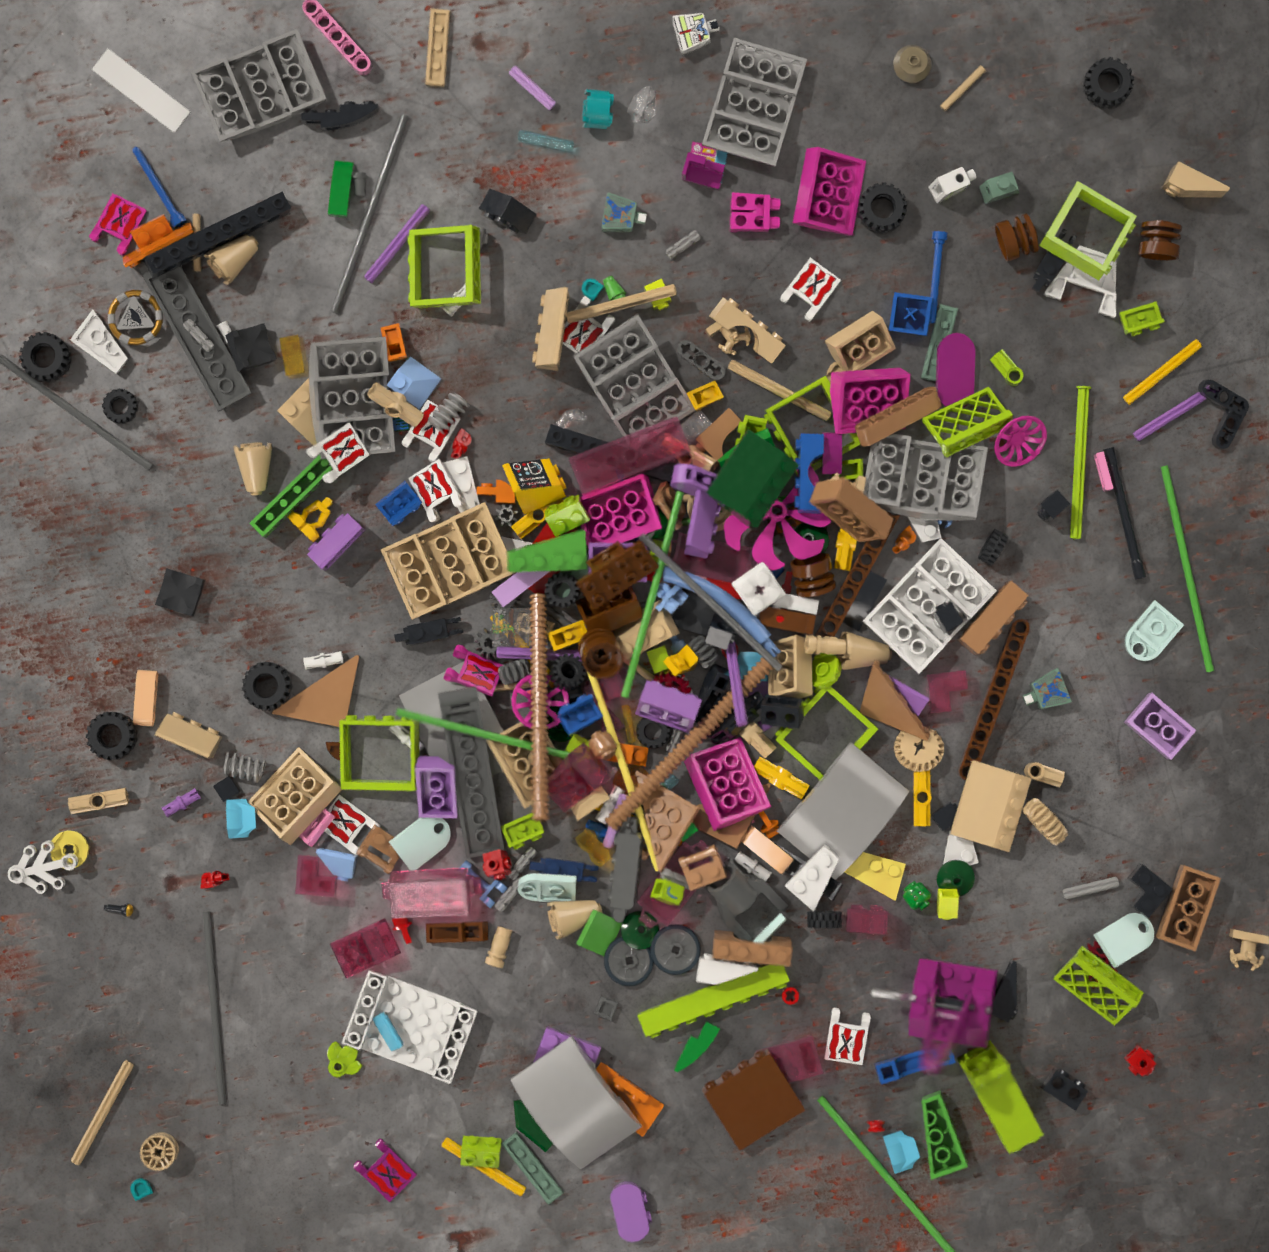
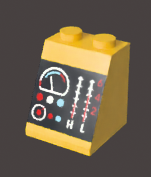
M549 458L502 465L524 515L566 497L563 489L567 487L562 477L558 479V475H561L556 464L552 465Z

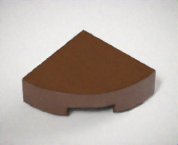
M326 742L328 752L340 761V742Z

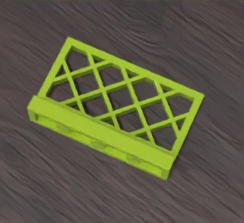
M987 387L922 418V422L941 446L943 455L949 457L999 433L1006 424L1013 420V414L1010 410L1006 411L992 390ZM985 395H988L991 399L990 403L979 400ZM966 404L975 405L973 411L963 409V406ZM977 407H987V413L976 412ZM991 408L1001 412L998 415L989 414ZM951 411L958 413L957 419L946 417V415ZM961 413L971 415L970 421L960 420ZM974 416L985 418L984 422H973ZM934 419L941 420L940 426H935L930 421ZM944 422L955 423L954 428H944ZM958 424L968 426V429L965 431L956 430ZM941 432L951 434V437L943 441L940 434Z
M1083 946L1077 950V953L1053 978L1114 1026L1133 1007L1135 1008L1139 1004L1144 993ZM1075 962L1082 970H1074L1073 963ZM1063 974L1071 975L1072 981H1066L1061 976ZM1075 975H1084L1085 981H1076ZM1088 975H1092L1098 982H1089ZM1077 986H1086L1087 993L1080 992ZM1090 987H1099L1100 993H1091ZM1103 987L1109 988L1113 991V994L1104 993ZM1093 998H1101L1102 1004H1096L1093 1002ZM1106 998L1115 999L1116 1005H1107ZM1119 999H1123L1129 1005H1120ZM1108 1010H1117L1118 1016L1114 1018L1108 1013Z

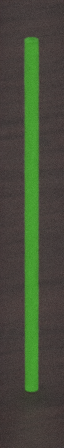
M1168 465L1162 466L1161 472L1206 672L1214 671L1171 476Z
M679 491L676 492L661 550L666 555H668L684 493ZM659 558L657 562L658 569L654 573L621 695L625 698H629L665 566V563Z
M400 708L396 710V716L533 750L531 747L532 742ZM551 747L547 748L549 750L547 755L594 767H599L600 760Z
M823 1095L818 1098L817 1101L944 1251L955 1252Z

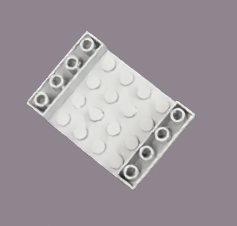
M369 970L342 1044L358 1050L369 1051L433 1075V1078L451 1084L477 1010L413 984ZM383 1011L386 1012L404 1043L401 1048L394 1051L389 1049L373 1022V1017Z

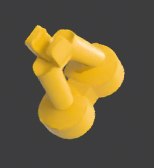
M326 497L322 502L316 500L305 507L302 514L292 511L287 518L314 543L319 538L316 528L323 527L331 514L328 508L333 504L332 500L329 497ZM319 509L321 514L318 521L312 524L307 523L306 518L308 515Z

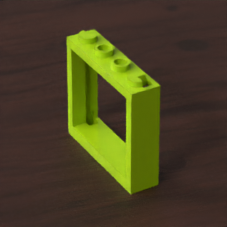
M1077 181L1039 246L1099 281L1104 274L1108 275L1112 268L1110 263L1111 261L1115 262L1120 252L1117 250L1119 247L1123 248L1128 238L1125 236L1127 233H1132L1136 226L1133 222L1137 216ZM1077 197L1124 225L1103 264L1055 237Z
M474 225L409 230L407 241L409 245L408 264L410 265V273L408 275V282L410 284L408 300L410 306L415 308H433L481 304L480 228ZM465 233L466 296L422 300L421 236Z
M826 376L819 378L764 410L766 413L764 418L768 419V425L772 424L776 430L773 432L778 442L782 441L785 446L783 448L784 453L794 461L798 456L773 412L819 385L831 403L830 382ZM848 433L852 441L842 447V455L860 445L857 433ZM822 459L810 465L814 471L822 467Z
M831 686L825 689L816 688L813 691L815 693L811 700L807 698L803 702L805 716L826 692L830 693L867 727L865 732L854 743L858 749H861L878 730L877 727ZM780 727L775 733L777 736L775 741L820 781L823 775L784 740L792 729Z
M346 715V718L339 720L341 789L417 790L415 767L420 756L419 721L404 717L394 719V716L391 715L383 716V719H376L375 715H366L364 718H357V715ZM351 725L410 726L411 780L352 779Z

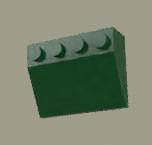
M747 430L705 493L746 526L758 528L799 464L783 451L752 431Z

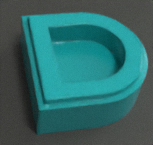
M587 279L582 284V293L594 302L603 290L604 285L595 279Z
M144 1178L136 1179L130 1187L135 1201L154 1192L149 1181Z

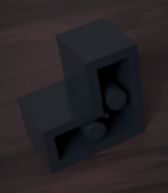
M490 188L478 208L484 212V217L491 221L495 219V221L502 225L507 224V229L516 234L518 232L526 234L537 215L512 196Z
M1140 863L1128 876V879L1142 890L1130 906L1149 919L1173 888Z

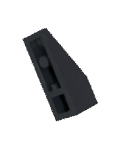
M717 664L711 666L698 696V699L702 701L694 722L701 723V719L705 718L711 709H714V705L719 704V700H723V696H726L731 687L729 669Z
M1012 959L996 989L992 1015L1008 1023L1010 1019L1014 1020L1018 1011L1016 1009L1017 962Z

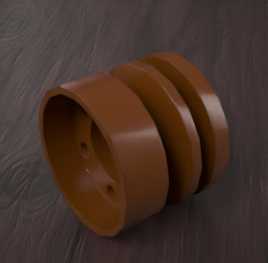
M1027 213L1021 215V220L1018 216L1014 217V227H1012L1008 220L995 223L996 238L1006 262L1019 258L1020 248L1026 256L1030 254V250L1032 253L1039 251L1037 232Z
M1164 220L1141 223V228L1146 231H1142L1140 236L1149 239V241L1139 243V257L1160 261L1179 259L1180 246L1172 243V241L1181 239V235L1177 234L1182 231L1180 224Z
M819 553L803 560L795 558L791 561L792 575L798 578L794 582L797 587L796 593L798 596H819L836 588V582L833 580L834 574L828 572L832 569L831 558L828 553Z
M594 628L587 631L581 637L578 643V651L585 670L590 676L606 679L614 676L621 669L623 654L616 636L610 630Z

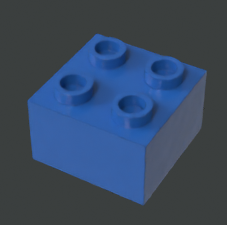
M894 292L889 331L928 336L933 297Z

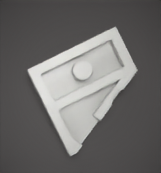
M949 830L943 864L951 860H962L969 865L978 863L973 841L951 835V830Z

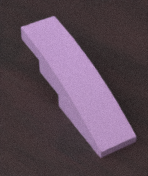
M549 571L516 572L494 589L492 593L504 607Z

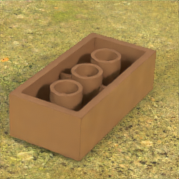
M840 478L816 483L810 503L858 542L887 538L893 518L884 509L877 506L872 499L865 496L860 489L854 487L848 479Z
M1012 581L1006 582L957 641L973 655L983 654L990 647L988 642L991 639H996L1003 630L1000 628L1003 625H1008L1015 618L1013 613L1016 610H1021L1027 604L1026 598L1029 595Z
M1180 864L1155 937L1196 951L1221 878ZM1195 885L1198 891L1192 894L1191 887ZM1189 903V906L1192 907L1191 911L1187 910L1186 913V909H1184V906L1188 905ZM1183 921L1185 928L1179 931L1178 924Z

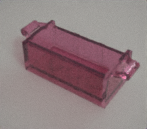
M679 532L678 539L671 541L667 555L670 557L672 544L677 543L674 558L671 559L683 571L700 577L732 583L750 571L753 547L740 546V550L737 551L725 542L711 540V542H714L713 552L708 553L707 559L684 555L688 535Z
M702 840L693 846L684 841L668 861L665 868L685 876L680 866L679 858L683 856L686 858L699 853L694 849L696 846L702 851L709 849V846ZM710 857L689 864L690 870L710 863ZM659 873L637 901L643 907L639 920L649 928L660 922L668 927L696 890L684 889L683 899L679 905H668L651 898L656 879H662ZM647 910L658 919L657 922H654L644 912Z
M468 868L392 871L389 880L381 883L383 898L390 900L392 918L469 915L471 897L482 893L480 877L469 875ZM469 879H473L474 892H470Z

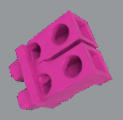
M732 192L730 232H768L769 229L779 228L780 217H770V210H780V199L770 198V195Z

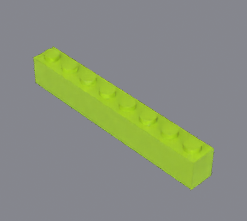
M765 964L758 967V970L716 985H710L637 1013L645 1037L650 1036V1038L661 1035L660 1031L668 1029V1031L679 1028L678 1024L683 1022L690 1024L697 1021L696 1017L701 1015L709 1017L715 1014L714 1010L722 1008V1011L732 1008L735 1002L740 1001V1004L750 1001L753 995L758 994V997L766 995L771 988L776 987V990L784 988L790 980L784 966Z

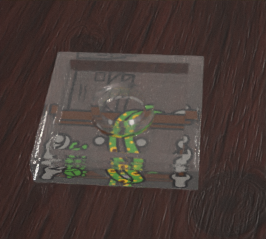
M493 608L492 647L530 646V608Z

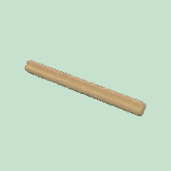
M674 284L567 312L566 319L568 323H574L671 297L677 294V290Z
M732 360L728 366L729 370L784 399L795 393L735 360ZM802 396L791 402L825 421H828L831 416L830 411Z
M127 1060L123 1062L71 1159L72 1163L76 1165L82 1163L134 1066L132 1062Z

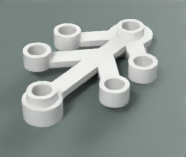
M47 840L42 843L41 851L33 866L25 868L30 857H33L37 852L35 846L28 845L24 848V854L18 865H13L9 868L8 878L15 884L23 882L35 889L38 894H43L47 891L48 885L44 881L37 882L29 877V875L35 874L59 890L65 886V879L63 877L56 878L46 871L61 867L66 870H72L77 866L78 858L76 855L68 853L60 860L43 864L48 853L54 849L53 842ZM45 844L50 846V850L45 848ZM28 848L32 850V854L28 853ZM68 858H72L73 863H70ZM16 871L21 874L20 877L16 875ZM57 880L61 882V886L57 885ZM39 885H42L44 890H40Z

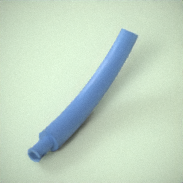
M664 566V582L675 584L694 592L669 567ZM684 571L773 657L781 652L769 638L771 633L740 601L708 580Z

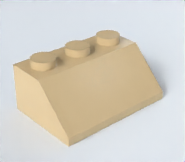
M874 311L869 312L825 340L832 357L842 371L863 370L896 349L883 318Z
M662 599L654 603L641 653L680 633L671 614L665 608L660 612L656 609V606L662 602ZM642 618L614 630L624 661L632 658Z
M794 635L773 641L781 651L774 658L782 665V668L779 671H776L774 668L773 671H769L768 695L792 698L811 696L812 654L805 653V638Z
M176 712L165 716L155 733L156 736L204 757H214L222 739V736L218 735L219 731L210 727L208 730L201 728L202 724L194 720L187 722L183 720V715Z

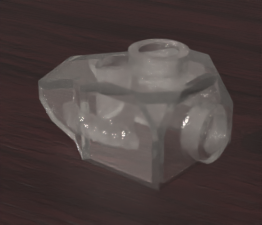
M649 86L644 87L639 93L634 95L627 111L632 117L631 121L641 124L648 123L654 118L657 92Z

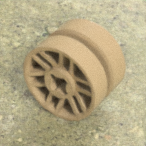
M165 1132L151 1135L143 1142L140 1149V1157L144 1165L156 1171L168 1168L176 1160L179 1153L176 1139ZM158 1149H162V1153H157Z

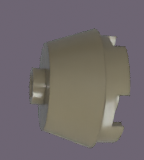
M905 46L894 57L893 66L895 73L905 82H920L927 77L931 70V58L927 51L920 46Z

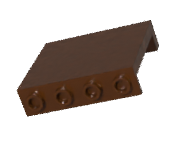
M768 1049L757 1051L753 1055L754 1057L741 1061L735 1069L723 1072L720 1078L707 1082L704 1088H702L703 1094L739 1151L805 1111L801 1101L796 1096Z

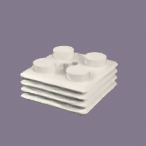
M761 562L732 582L733 587L754 616L785 595V592L764 562ZM759 585L760 587H762V591L755 592L757 590L756 586Z

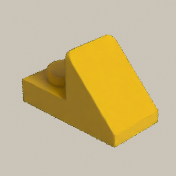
M716 381L687 392L696 411L724 398Z
M583 620L549 632L547 636L553 651H557L578 643L587 632Z
M685 645L678 654L668 656L663 662L673 675L677 676L693 671L697 667L699 658L688 645Z

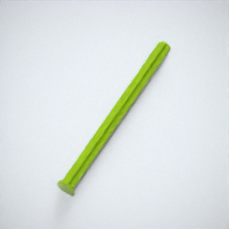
M1076 386V389H1078L1070 527V538L1081 539L1089 390L1092 389L1090 386Z

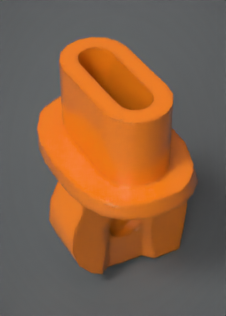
M910 525L897 537L896 545L892 548L894 553L898 554L902 550H907L915 542L916 534Z
M764 811L759 812L758 814L764 822L760 831L765 833L768 839L777 835L779 821L769 820Z

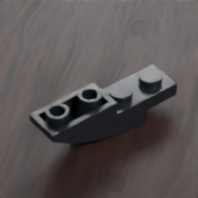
M346 101L344 104H339L340 112L334 109H327L322 113H318L317 110H306V113H301V121L303 124H321L322 131H334L357 125L371 118L379 112V106L374 101H364L363 104Z

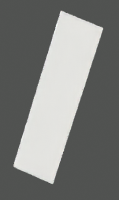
M109 49L106 50L92 68L94 72L173 132L178 129L190 113L188 109Z

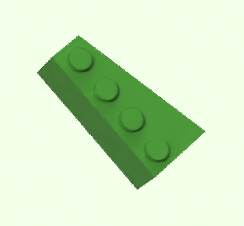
M581 529L506 551L507 571L530 572L586 569L585 530Z
M941 1090L923 1096L922 1107L932 1180L968 1167V1161Z

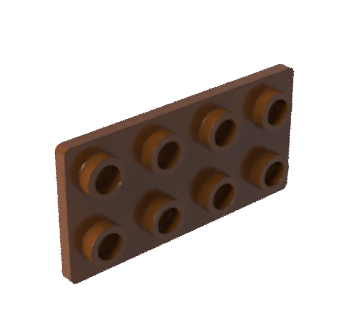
M639 540L625 550L617 541L586 561L592 572L576 583L595 610L658 569V565L642 540Z

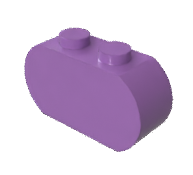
M678 464L674 466L671 487L695 497L697 489L704 492L707 491L717 474L695 465Z
M629 1181L621 1182L613 1188L610 1195L619 1236L626 1241L636 1242L647 1235L649 1223L652 1222L650 1211H646L644 1205L648 1203L645 1192H641V1188L637 1184Z

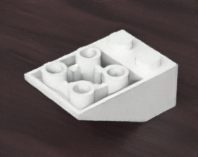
M704 953V956L699 957L696 981L716 985L758 970V967L753 962L742 961L741 963L733 960L713 959L712 954Z

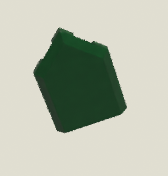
M513 1100L516 1129L546 1153L553 1145V1142L537 1124L523 1101Z

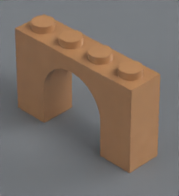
M728 408L695 439L697 442L696 446L702 453L706 452L710 457L716 459L717 466L720 467L718 460L723 456V442L739 426L741 420Z
M714 930L713 959L790 966L792 952L791 937L772 936L769 942H752L735 938L732 931Z

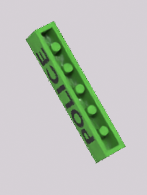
M318 455L250 522V525L262 537L266 538L324 482L323 475L333 470L328 460L321 459L320 455Z

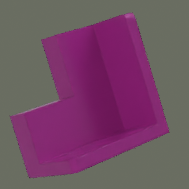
M688 152L682 171V180L719 189L725 165L709 161L707 157Z

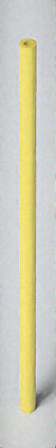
M588 674L607 732L611 734L617 745L615 755L630 796V792H634L635 787L598 679ZM639 805V809H635V814L655 872H657V863L652 848L650 832L641 805Z

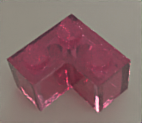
M965 670L925 675L930 713L951 711L949 692L968 689Z
M619 672L609 678L598 680L605 702L622 695L624 683ZM588 680L583 688L587 696L593 694V701L598 706L591 682Z
M300 854L298 855L295 894L334 897L336 896L337 876L318 875L319 856Z
M851 904V908H846V932L887 935L888 911L879 905H870V909H864L862 905Z

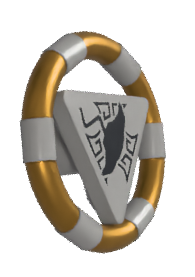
M129 290L123 292L113 300L108 310V325L111 332L118 340L129 345L148 343L157 336L163 324L162 310L154 296L146 291ZM132 297L118 326H116L115 311L118 305ZM136 297L145 299L153 305L156 316L155 325ZM153 328L152 331L140 338H131L119 331Z

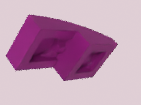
M822 432L824 434L822 474H842V434Z

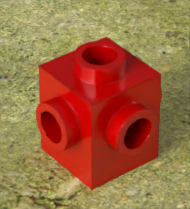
M499 849L482 854L484 860L483 871L487 877L494 878V880L505 879V875L511 874L512 862L508 857L507 851Z
M1138 1045L1124 1057L1130 1065L1128 1069L1135 1076L1137 1074L1142 1077L1144 1075L1148 1076L1155 1069L1156 1062L1153 1060L1155 1056L1148 1049L1144 1051Z

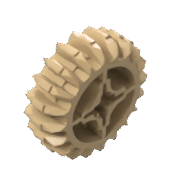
M1033 798L1025 804L1023 813L1050 843L1058 845L1065 840V837L1068 836L1067 829L1041 801Z

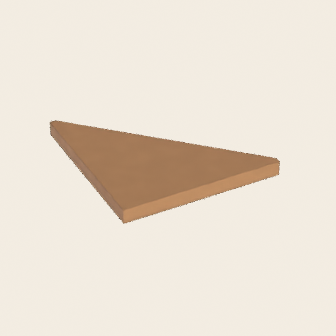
M354 656L273 710L272 714L340 727L339 720L346 718L349 712L360 656Z
M875 660L860 713L928 741L930 737L929 732L923 729L922 722L915 713L911 712L907 701L901 693L896 691L890 677L879 667L880 663Z
M636 771L638 784L642 783L643 779H646L647 776ZM661 785L656 787L655 792H651V796L648 795L647 800L643 801L657 869L660 872L665 868L700 809Z
M769 783L762 785L766 795L771 788ZM699 804L696 805L700 809L693 822L698 827V831L737 850L756 814L731 826L714 831L703 805Z

